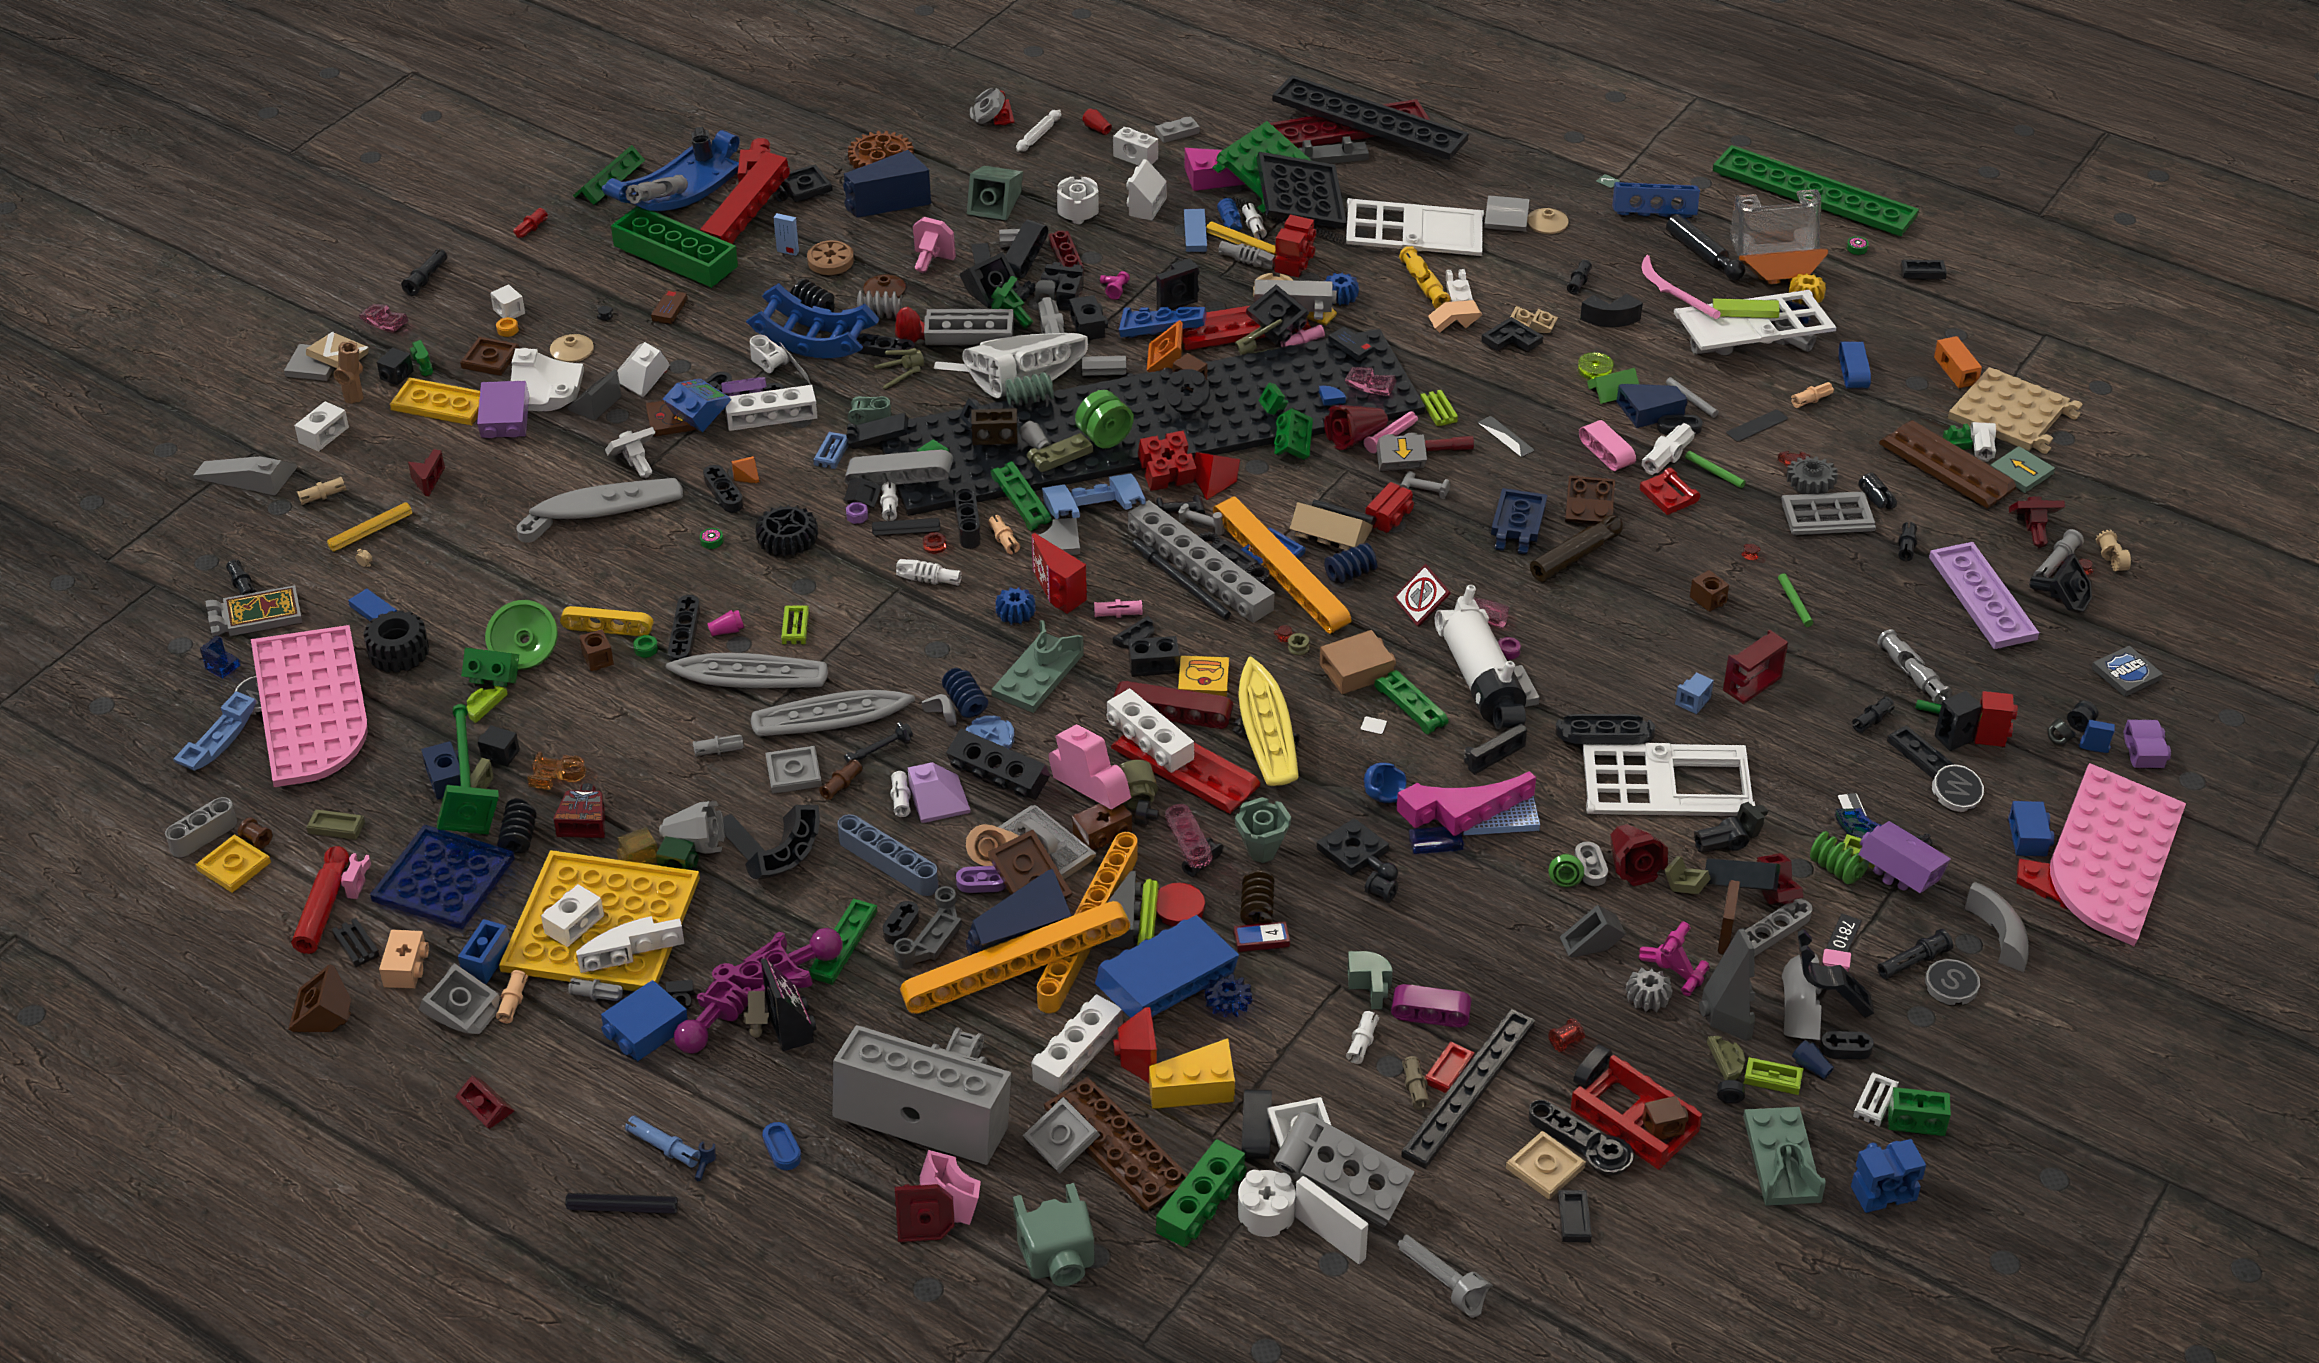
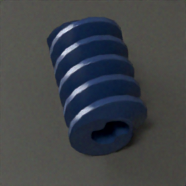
M1365 543L1359 544L1357 547H1351L1349 550H1344L1341 554L1336 553L1333 557L1325 558L1324 566L1327 576L1331 581L1334 582L1337 579L1339 583H1344L1345 577L1348 580H1352L1353 574L1359 577L1361 571L1367 574L1369 568L1373 571L1376 570L1377 561L1373 548L1370 544Z
M952 668L943 676L942 686L961 716L972 718L981 714L987 708L988 699L984 696L983 691L969 671Z

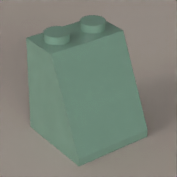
M982 166L970 173L967 214L1007 220L1022 190L1023 171Z

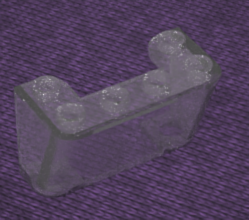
M1818 189L1797 191L1800 203L1761 206L1756 194L1736 196L1730 239L1737 255L1820 249L1821 195ZM1805 196H1812V200L1806 199ZM1744 201H1751V202H1753L1754 204L1747 205V204H1745V203H1743V202H1744Z

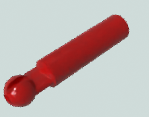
M341 846L330 847L325 852L323 868L316 875L291 944L295 950L301 953H314L324 932L341 886V874L343 869L349 864V853Z

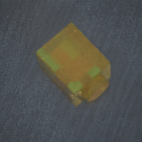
M647 827L618 837L619 849L616 852L619 860L644 864L657 862V843Z

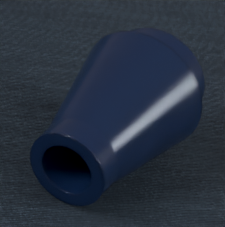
M1806 1040L1803 1041L1792 1055L1796 1060V1064L1815 1073L1822 1079H1826L1834 1069V1066L1828 1062L1813 1042L1810 1044Z

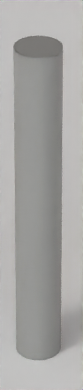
M1672 377L1666 380V385L1677 386L1686 395L1687 400L1712 418L1718 415L1719 411Z

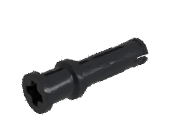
M437 249L420 268L414 269L410 273V277L405 278L401 283L404 292L411 296L417 295L420 287L425 286L429 282V276L447 259V253L442 249L441 251Z
M1939 929L1935 932V935L1927 939H1919L1916 946L1883 963H1879L1877 970L1883 979H1888L1890 976L1922 960L1931 961L1935 958V955L1943 951L1949 952L1953 949L1952 938L1946 930ZM1909 957L1908 960H1906V961L1900 963L1899 965H1897L1898 962H1900V961H1902V960H1904V959H1906V958Z

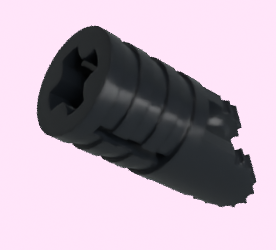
M1867 473L1859 480V488L1878 508H1885L1886 506L1887 509H1893L1897 507L1895 497H1893L1892 493L1875 473Z

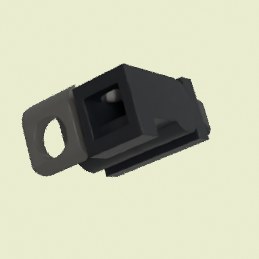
M1053 262L1052 265L1046 264L1041 280L1036 284V303L1038 304L1042 301L1040 294L1043 293L1048 294L1055 301L1056 291L1058 309L1070 311L1069 299L1078 298L1084 287V269L1082 265L1074 264L1072 267H1066L1060 262Z

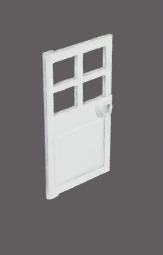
M1348 198L1346 201L1348 209L1346 244L1397 249L1413 246L1417 251L1482 256V221L1484 210ZM1356 208L1377 209L1376 220L1356 218ZM1383 209L1404 211L1403 222L1383 221ZM1355 226L1376 227V239L1355 237ZM1382 229H1402L1403 241L1383 240Z
M1810 290L1748 299L1779 300V308L1782 310V313H1779V318L1719 317L1714 319L1693 306L1674 309V315L1683 323L1700 350L1756 342L1769 344L1784 338L1836 331V326L1813 298ZM1803 299L1810 309L1792 311L1785 301ZM1815 315L1822 325L1804 328L1797 317ZM1788 319L1795 329L1778 331L1770 321Z

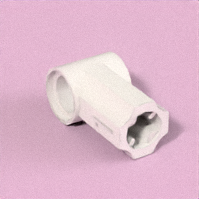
M1972 422L1970 429L1975 457L1983 462H1988L1990 459L1995 458L1996 454L1994 442L1996 425L1995 423Z

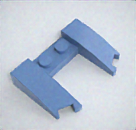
M1131 473L1109 477L1110 486L1098 484L1094 486V489L1075 488L1070 492L1065 484L1042 488L1044 506L1055 519H1059V514L1061 516L1068 515L1069 511L1072 513L1073 518H1079L1080 512L1077 506L1117 500L1126 510L1131 509L1132 504L1137 503L1136 499L1141 504H1146L1138 482Z

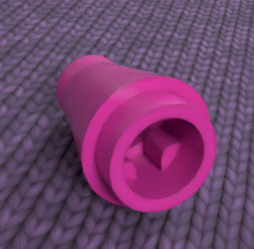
M730 610L716 620L707 623L712 637L740 632V629L745 628L738 610L734 612Z

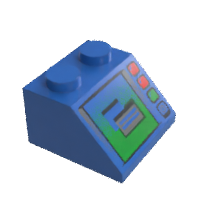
M694 379L676 383L665 395L663 401L674 415L703 433L729 404L731 398L702 379Z

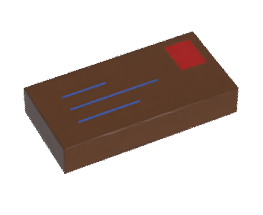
M667 290L651 314L652 321L672 324L688 300L687 293Z

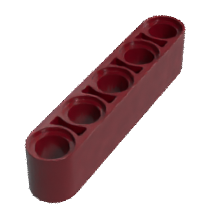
M1130 681L1120 682L1113 696L1114 698L1130 688L1169 721L1223 729L1228 726L1234 707L1232 700L1225 696Z

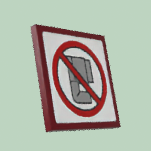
M1425 563L1393 598L1415 625L1419 627L1451 592Z

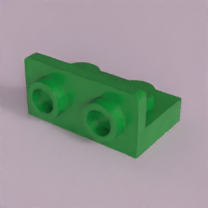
M1293 408L1281 414L1276 422L1277 432L1274 441V454L1279 456L1284 452H1288L1303 460L1308 458L1310 455L1313 418Z

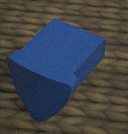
M2089 720L2079 747L2090 751L2108 753L2111 748L2110 742L2115 731V724Z

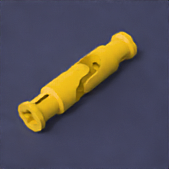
M1413 246L1403 248L1399 255L1401 262L1406 264L1407 270L1416 279L1417 284L1426 297L1432 300L1434 308L1437 309L1443 303L1450 302V295L1443 291L1442 284L1434 273L1428 269L1423 258L1417 255V250Z

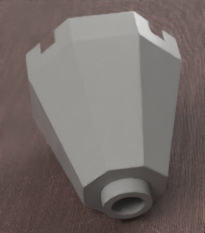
M717 801L699 802L665 818L663 824L659 827L661 839L664 840L665 836L694 842L696 852L704 854L721 852L722 847L717 846L719 841L724 842L725 832L723 814L721 810L716 811L714 806H718Z

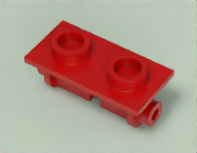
M1009 99L1004 101L1002 109L993 118L995 125L1014 123Z

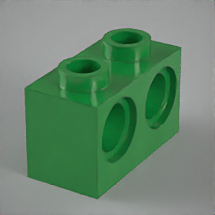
M1893 1087L1888 1107L1889 1130L1940 1136L1946 1135L1951 1116L1950 1093Z

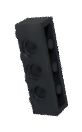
M964 729L959 730L946 751L951 762L950 765L959 771H969L979 780H990L1000 789L1005 790L1008 788L1013 790L1016 795L1024 799L1029 797L1036 800L1050 778V773L1045 764ZM980 755L978 758L972 759L974 756ZM1001 764L998 768H993L995 765ZM1022 773L1021 776L1014 778L1016 774Z

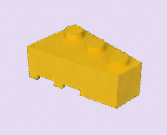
M1228 1038L1149 1066V1089L1152 1109L1234 1102L1235 1078Z

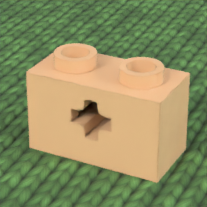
M391 930L379 968L383 987L415 989L418 978H421L423 975V960L429 954V943L425 942L423 931Z

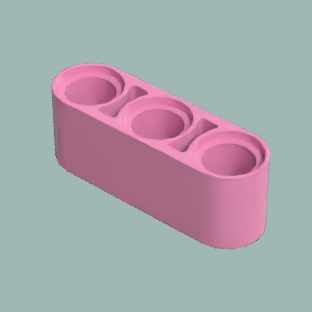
M1599 420L1579 429L1581 442L1612 471H1617L1635 463L1636 455L1633 448L1604 421Z

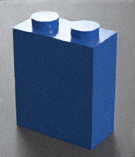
M651 980L601 1014L603 1023L601 1029L607 1039H613L625 1055H631L638 1062L674 1037V1032L678 1025L688 1020L687 1011L654 980Z

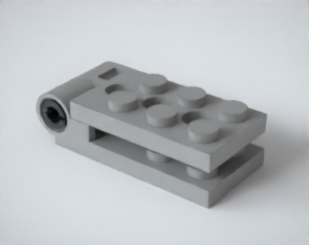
M1306 1112L1299 1113L1273 1161L1278 1168L1296 1180H1299L1302 1176L1306 1177L1345 1207L1382 1228L1389 1222L1415 1172ZM1318 1154L1326 1155L1330 1162H1322ZM1343 1168H1350L1355 1176L1346 1175ZM1368 1182L1377 1183L1380 1190H1373Z

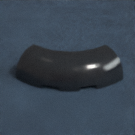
M795 805L783 817L784 831L779 846L766 851H757L745 864L751 878L766 879L780 875L794 868L808 855L812 849L815 836L819 831L820 813L818 805Z

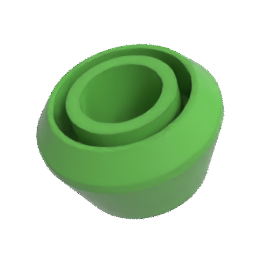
M1561 854L1550 863L1549 876L1560 887H1573L1583 879L1584 866L1577 857L1571 854Z

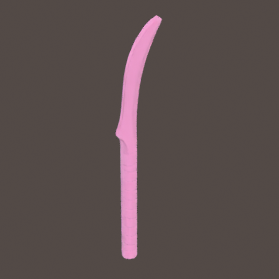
M1646 255L1641 267L1643 274L1659 288L1661 293H1670L1714 319L1720 317V311L1662 279L1654 271L1650 256Z

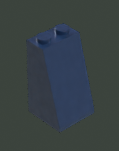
M909 150L844 173L843 188L846 195L844 204L846 209L857 218L931 204L929 169Z
M1054 870L1046 871L974 919L971 929L968 931V940H966L968 953L970 955L1071 917Z

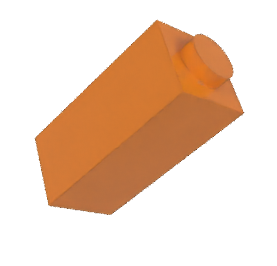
M1957 336L1937 340L1934 355L1936 361L1958 388L1972 386L1980 378L1982 366Z

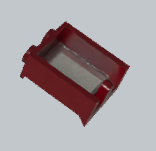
M1768 630L1767 636H1763L1737 655H1728L1723 691L1742 704H1745L1781 679L1788 642L1771 630Z

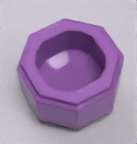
M861 502L848 505L846 507L847 521L853 524L866 521L868 519L867 505Z

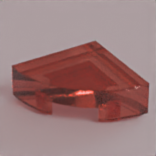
M1784 451L1778 454L1777 460L1788 467L1791 461L1797 462L1798 457L1804 460L1806 456H1811L1804 452L1796 454Z

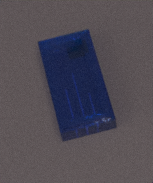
M1445 827L1409 830V840L1413 854L1458 851L1464 848L1462 834L1459 833L1453 836Z

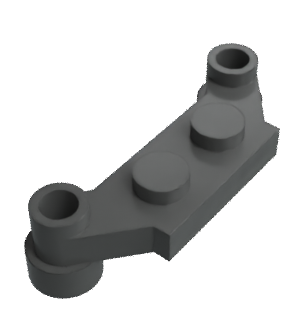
M943 886L936 890L935 903L938 906V912L915 941L909 938H901L894 943V955L898 959V966L901 969H910L915 963L928 959L936 960L962 927V919L957 917L956 892L953 888Z

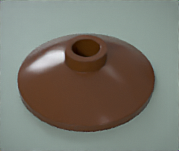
M882 274L868 279L863 286V291L865 295L867 291H870L872 297L875 296L876 291H879L880 297H883L884 292L887 291L889 298L892 297L893 292H896L897 298H900L901 294L903 295L906 291V285L901 278L895 275Z

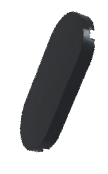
M1571 714L1565 716L1563 721L1559 719L1556 722L1555 732L1560 739L1574 744H1643L1655 737V724L1649 719L1648 722L1643 721V717L1634 714Z

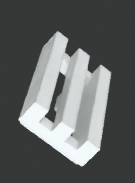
M1872 1072L1854 1110L1853 1117L1859 1118V1116H1863L1864 1121L1869 1122L1871 1119L1875 1121L1874 1125L1880 1127L1889 1107L1893 1087H1898L1899 1082ZM1875 1082H1880L1868 1110L1864 1109V1105ZM1886 1085L1890 1086L1878 1114L1874 1113Z

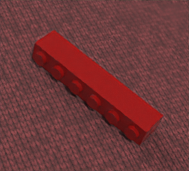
M766 151L703 225L700 231L733 244L737 236L745 229L752 218L756 216L761 207L778 190L781 183L788 178L790 168L787 158Z

